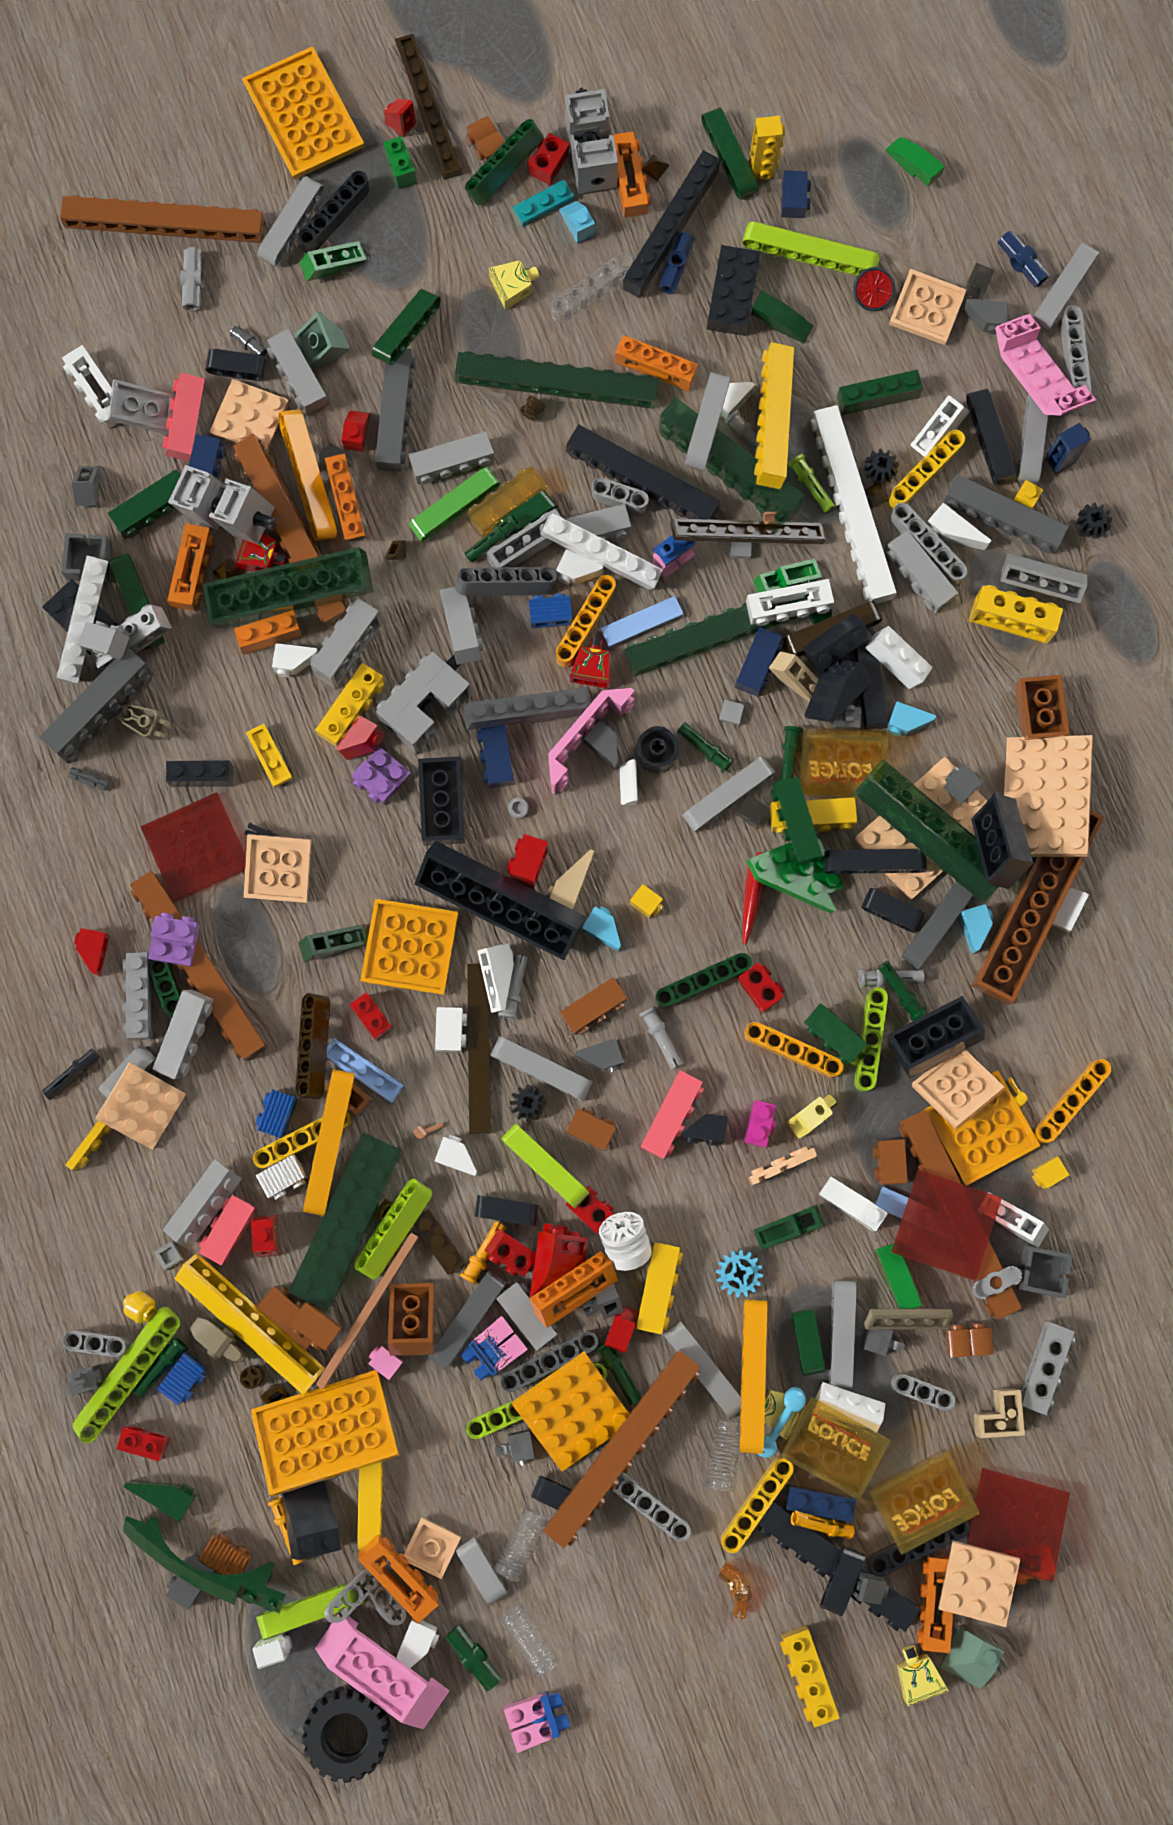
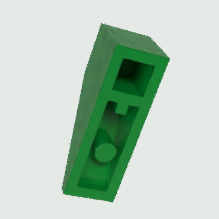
M359 241L309 251L299 264L306 280L311 281L365 262L367 259Z

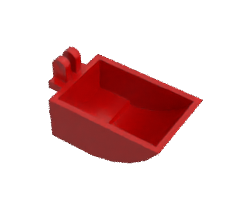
M544 1224V1232L539 1231L530 1297L586 1261L589 1238L580 1237L578 1232H567V1226Z

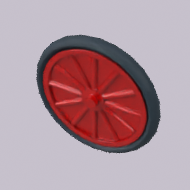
M871 267L865 269L854 282L853 294L859 306L867 311L884 309L894 297V280L890 273L882 268Z

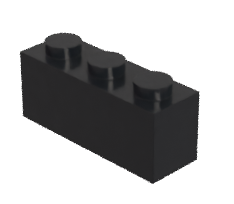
M852 613L802 647L811 664L819 672H822L872 638L864 622L855 613Z
M229 760L166 761V782L170 787H233L234 766Z

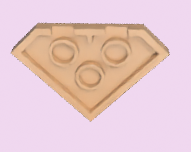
M807 1146L790 1153L791 1158L787 1160L785 1157H781L770 1162L772 1167L764 1170L762 1166L751 1171L752 1176L748 1177L751 1185L816 1157L817 1154L814 1148L808 1150Z

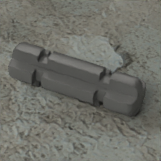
M74 767L70 769L68 775L70 779L79 780L81 783L95 788L97 786L98 789L106 791L110 784L107 779L102 777L99 779L96 775L85 771L81 772L80 769Z

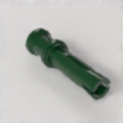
M512 513L507 514L506 519L499 524L496 523L489 534L464 552L465 556L473 563L497 542L506 540L511 532L515 529H520V522Z
M686 722L678 729L677 733L681 734L707 756V761L713 762L721 769L720 772L725 773L735 759L728 757L722 752L720 746L712 745Z
M784 727L785 741L782 744L784 756L781 780L793 778L796 752L800 750L799 736L803 730L800 727Z
M885 961L881 966H878L877 969L899 997V1004L902 1007L904 1006L910 1014L911 1021L922 1017L927 1012L926 1007H922L916 999V993L909 991L890 962Z
M173 1336L169 1346L164 1351H161L158 1360L132 1390L138 1397L143 1398L169 1367L176 1364L177 1358L183 1351L186 1352L188 1350L187 1345L179 1338Z
M605 1342L597 1346L595 1351L599 1352L603 1358L605 1368L610 1369L629 1404L632 1405L639 1401L642 1396L621 1362L622 1356L618 1355L615 1349L605 1346Z

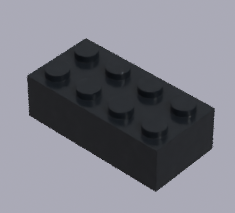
M721 245L707 330L746 336L761 251Z
M460 756L418 759L423 846H431L435 840L444 845L465 844Z
M994 793L971 818L987 884L1009 889L1032 866L1033 860L1016 799Z
M961 996L888 1034V1045L910 1079L983 1041L985 1029L964 997Z

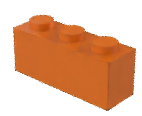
M294 610L234 628L239 647L244 655L273 646L276 643L280 644L302 637Z

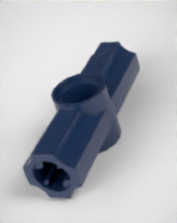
M1008 231L999 239L998 244L1009 256L1013 269L1017 272H1022L1035 288L1042 285L1048 279L1049 274L1037 261L1035 251L1030 246H1025L1013 231Z
M678 233L672 252L669 254L668 263L659 285V289L664 293L675 294L681 276L685 271V265L695 240L689 233ZM676 261H677V262H680L681 264L675 265V264H673V262H676Z

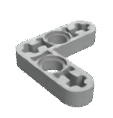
M368 1570L359 1572L327 1604L324 1611L325 1617L329 1622L339 1623L345 1620L367 1597L389 1625H400L406 1619V1610ZM365 1576H371L369 1580L371 1584H365L361 1588L357 1586L362 1585L366 1581ZM351 1589L357 1593V1598L353 1603L347 1599V1593ZM380 1591L386 1594V1601L383 1604H379L376 1598ZM342 1604L347 1606L342 1607L338 1611L339 1617L332 1616V1614L334 1613L333 1608H339ZM391 1610H398V1619L391 1618L393 1616V1612Z

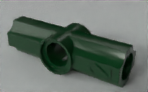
M461 1624L445 1636V1639L459 1655V1660L469 1673L474 1674L487 1692L502 1680L501 1675L488 1660V1655L484 1649L472 1640Z

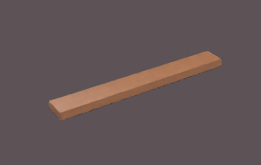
M410 1233L320 1376L316 1386L321 1389L326 1388L418 1241L419 1237L413 1233Z

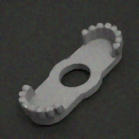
M1008 1266L998 1272H991L987 1277L973 1284L972 1292L976 1298L985 1300L986 1297L994 1293H1001L1005 1288L1019 1284L1022 1279V1273L1020 1269L1014 1266ZM994 1276H998L1002 1280V1285L999 1289H994L990 1286V1280Z

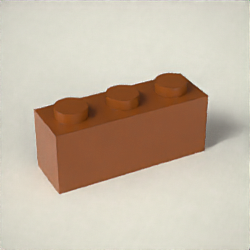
M614 977L561 1010L560 1015L573 1035L576 1033L581 1035L590 1029L588 1025L595 1021L598 1024L608 1017V1012L612 1010L617 1012L626 1006L624 1002L627 1001V997Z
M281 1285L280 1288L274 1286L256 1307L305 1350L309 1349L311 1340L305 1335L303 1338L296 1335L292 1331L294 1327L290 1325L304 1304L299 1300L295 1302L290 1298L291 1293L284 1286Z

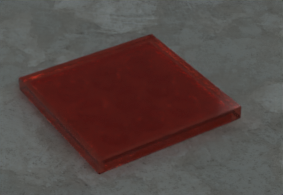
M217 792L140 826L174 902L245 871L246 854Z
M917 1170L891 1252L976 1281L1002 1197Z
M982 1468L966 1544L1020 1558L1017 1573L1053 1582L1070 1493Z

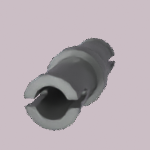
M238 325L231 329L230 336L242 344L243 349L262 357L267 355V348L257 342L253 335L247 334Z

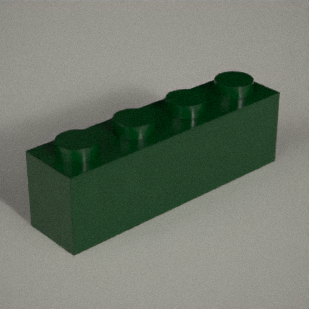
M917 369L839 387L837 401L841 415L919 398L923 389L919 371Z
M177 469L107 513L124 539L134 537L140 529L145 526H151L155 523L156 519L173 511L175 507L168 502L181 476Z
M796 776L774 782L770 795L772 801L776 802L778 807L776 810L777 819L783 823L782 835L784 841H788L790 849H788L790 861H794L796 867L820 861L823 855L799 777Z

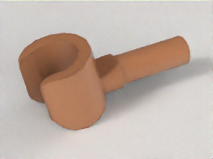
M765 512L763 516L764 523L777 524V521L774 520L777 512Z
M440 1122L425 1130L420 1125L413 1130V1134L417 1139L422 1140L431 1132L444 1126Z

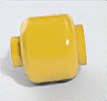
M136 1291L133 1294L127 1295L123 1302L124 1314L138 1324L149 1322L157 1311L155 1300L142 1291Z

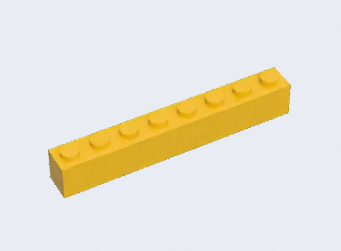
M771 342L768 350H764L762 362H765L762 367L761 378L764 379L760 386L762 397L759 402V410H761L757 423L760 426V430L756 438L759 446L755 454L758 463H756L754 475L757 476V485L781 489L787 474L794 347Z
M196 1253L183 1264L174 1279L302 1395L316 1383L324 1372L325 1367L257 1308L255 1304L205 1259Z

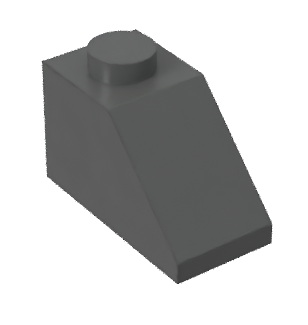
M967 299L963 312L982 332L995 335L996 326L1007 321V302Z
M99 466L78 467L72 481L76 506L90 508L97 504L100 497Z
M600 720L584 737V744L615 770L618 765L615 729L608 722L604 724Z
M616 1038L575 1051L577 1058L602 1071L608 1069L609 1073L621 1069L620 1065L624 1063Z
M860 1571L852 1594L858 1601L881 1604L882 1599L887 1597L889 1586L886 1585L887 1582L884 1578Z

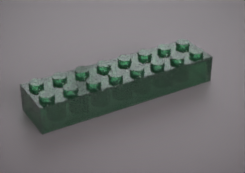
M675 397L660 414L658 431L665 440H671L678 450L687 453L698 414ZM716 429L706 464L707 471L712 476H718L722 479L728 488H733L739 492L741 498L751 501L761 513L777 512L774 516L775 521L790 522L800 511L805 495L786 480L781 489L757 485V476L754 475V470L758 459L720 430Z
M360 547L203 584L209 623L217 628L374 592L367 552Z
M882 759L853 792L862 802H865L872 808L877 815L885 819L894 829L905 836L910 843L918 847L925 856L932 859L942 870L946 871L958 884L965 887L982 903L998 889V886L987 884L976 837L887 761Z
M364 1132L362 1133L288 1293L327 1311L331 1310L404 1153L403 1150Z

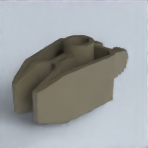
M135 705L121 706V708L129 710L131 716H134L127 719L118 715V719L124 725L151 740H155L158 737L170 740L171 736L161 732L162 727L165 725V727L174 729L176 724L166 721L164 713Z
M199 1317L190 1327L194 1338L208 1349L207 1353L216 1360L218 1358H227L237 1363L245 1360V1352L236 1345L238 1339L231 1329L227 1327L222 1328L214 1321Z

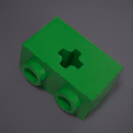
M402 136L383 142L385 156L398 189L417 183L415 169Z

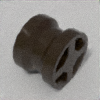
M529 396L526 399L527 403L520 408V412L527 419L536 422L539 418L538 414L544 411L545 405L536 397Z
M257 1366L247 1367L240 1374L241 1385L247 1389L260 1386L264 1380V1373Z

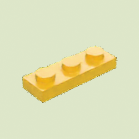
M263 723L246 732L273 787L276 788L292 780L293 778L266 725Z
M97 1121L66 1163V1166L74 1171L84 1168L89 1161L87 1158L89 1154L99 1148L103 1135L105 1133L108 1134L113 1128Z

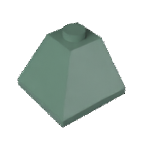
M319 311L295 333L301 352L311 369L338 360L350 349L343 331Z
M958 1626L951 1641V1651L945 1654L940 1668L981 1689L995 1673L1004 1651L999 1646Z

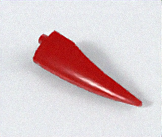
M749 866L747 868L743 901V945L748 943L765 888V884L755 880Z

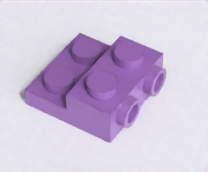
M378 747L367 761L364 760L351 776L354 780L352 783L359 790L365 789L370 793L368 796L375 803L381 802L385 805L409 778L411 772L382 748Z
M161 913L160 916H155L151 931L152 941L148 959L191 967L200 925L195 923V919L182 916V919L178 920L173 919L174 915L168 913Z

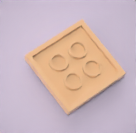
M910 269L889 325L945 345L967 289Z
M232 379L209 433L211 436L232 444H236L254 433L261 439L268 452L280 426L278 414L280 411L287 410L289 400Z
M248 834L244 898L307 903L312 839Z
M966 1050L931 1067L912 1083V1087L956 1130L1005 1091V1087Z
M129 1062L95 1119L153 1150L186 1093Z
M952 1541L938 1608L943 1611L1006 1627L1020 1558Z

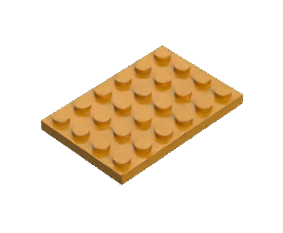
M313 46L242 78L243 84L293 180L365 148L359 132Z
M377 1370L329 1384L325 1389L317 1388L307 1391L304 1395L298 1394L251 1409L268 1492L271 1497L400 1456L380 1375Z

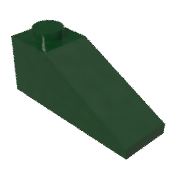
M361 924L307 935L298 943L304 962L367 946L368 935L365 925Z
M130 1480L123 1486L179 1522L184 1519L198 1496L193 1493L194 1489L184 1483L180 1485L176 1483Z

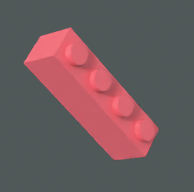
M180 372L179 378L174 379L172 391H176L175 398L171 397L169 410H173L172 417L167 418L166 429H169L168 436H164L162 448L166 449L165 456L185 461L190 460L205 378Z
M681 1070L678 1072L640 1148L661 1159H664L665 1155L670 1157L675 1145L671 1144L675 1136L680 1137L684 1126L681 1125L684 1118L689 1119L694 1107L691 1104L694 1098L699 1100L704 1090L701 1087L702 1081Z

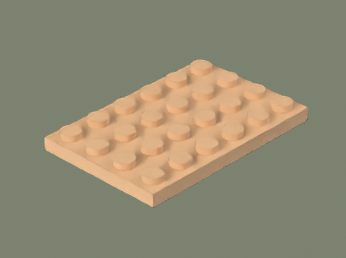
M1092 735L1061 736L1035 740H1025L1024 737L1007 738L1004 795L1015 798L1017 801L1032 857H1088Z
M946 757L941 759L853 839L861 849L926 850L927 872L885 873L910 901L976 840L971 818L987 802L975 790L960 804L943 788L947 783L944 779L955 768Z

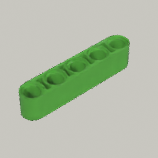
M485 467L416 516L409 523V527L421 542H425L492 494L501 483L490 469Z

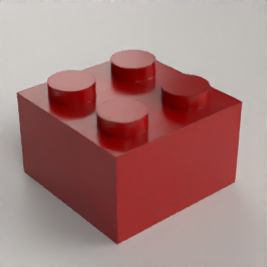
M524 834L522 839L518 838L515 846L516 857L515 859L511 857L507 870H509L508 873L511 879L525 886L535 888L549 850L548 842Z

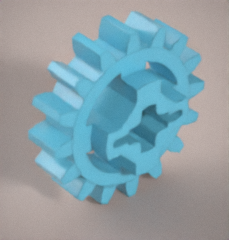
M739 1250L738 1255L731 1251V1257L723 1255L724 1263L718 1261L721 1270H716L715 1272L720 1274L721 1277L716 1279V1281L723 1282L720 1288L722 1290L728 1288V1295H731L734 1291L737 1298H739L741 1292L747 1297L748 1290L754 1293L756 1291L753 1286L761 1285L757 1279L763 1277L762 1274L758 1273L762 1266H756L755 1263L758 1259L753 1258L751 1260L750 1252L744 1256L743 1250ZM739 1259L746 1260L751 1266L745 1267L741 1265ZM731 1262L732 1268L729 1273L725 1274V1269ZM737 1267L745 1272L741 1280L738 1277H734ZM753 1274V1279L747 1286L746 1281L749 1275ZM733 1280L737 1282L739 1288L732 1287L728 1284V1281Z

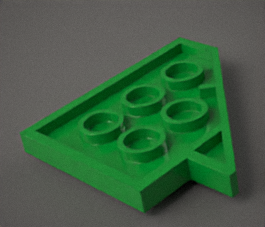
M817 832V839L823 855L820 861L796 867L794 861L791 862L789 858V843L746 861L756 881L825 912L833 913L836 910L829 894L844 888V885L838 874L824 873V851L826 850Z

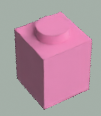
M385 1345L381 1346V1348L376 1346L369 1355V1358L372 1359L369 1365L388 1380L393 1377L404 1362L398 1355L390 1356L389 1348Z

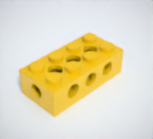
M987 585L982 586L974 599L969 622L1048 644L1058 630L1063 608H1059L1054 603L1045 604L1038 602L1033 597L1024 598L1018 596L1015 592H1004L998 590L995 586Z

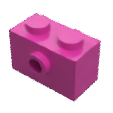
M757 1100L753 1101L744 1144L761 1148L767 1147L769 1134L774 1133L776 1121H773L776 1105Z

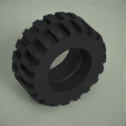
M343 1686L336 1687L335 1691L330 1690L326 1692L321 1699L319 1698L315 1702L304 1722L302 1744L305 1745V1757L311 1759L309 1764L313 1769L317 1767L320 1770L319 1775L325 1777V1775L331 1776L330 1781L337 1782L338 1779H343L344 1783H350L353 1778H356L357 1781L363 1779L365 1774H371L384 1757L391 1735V1730H389L390 1718L386 1716L384 1709L353 1686H349L347 1689H344ZM348 1713L357 1716L363 1721L368 1731V1738L365 1746L360 1751L344 1754L338 1752L329 1744L326 1737V1727L335 1715Z

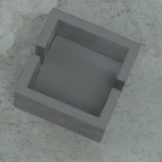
M65 533L61 573L67 581L71 579L74 581L81 580L86 556L88 555L108 561L103 583H108L112 543L107 535L88 534L87 539L84 534Z
M1024 1246L1021 1266H1025V1269L1020 1270L1022 1279L1017 1285V1289L1066 1299L1069 1279L1059 1278L1060 1274L1070 1275L1073 1255Z

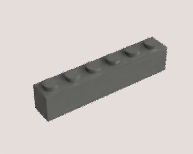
M406 349L393 365L385 363L375 459L376 467L379 470L401 471L402 464H406V452H403L404 445L408 444V433H405L406 426L410 425V414H407L408 407L412 406V395L409 394V391L414 386V376H411V371L416 367V357H413L411 349Z
M958 474L943 502L949 508L963 511L970 518H978L984 521L987 526L997 527L1006 535H1014L1026 544H1033L1039 547L1045 553L1054 554L1069 527Z
M588 687L468 702L462 711L466 730L578 716L583 714L591 704Z

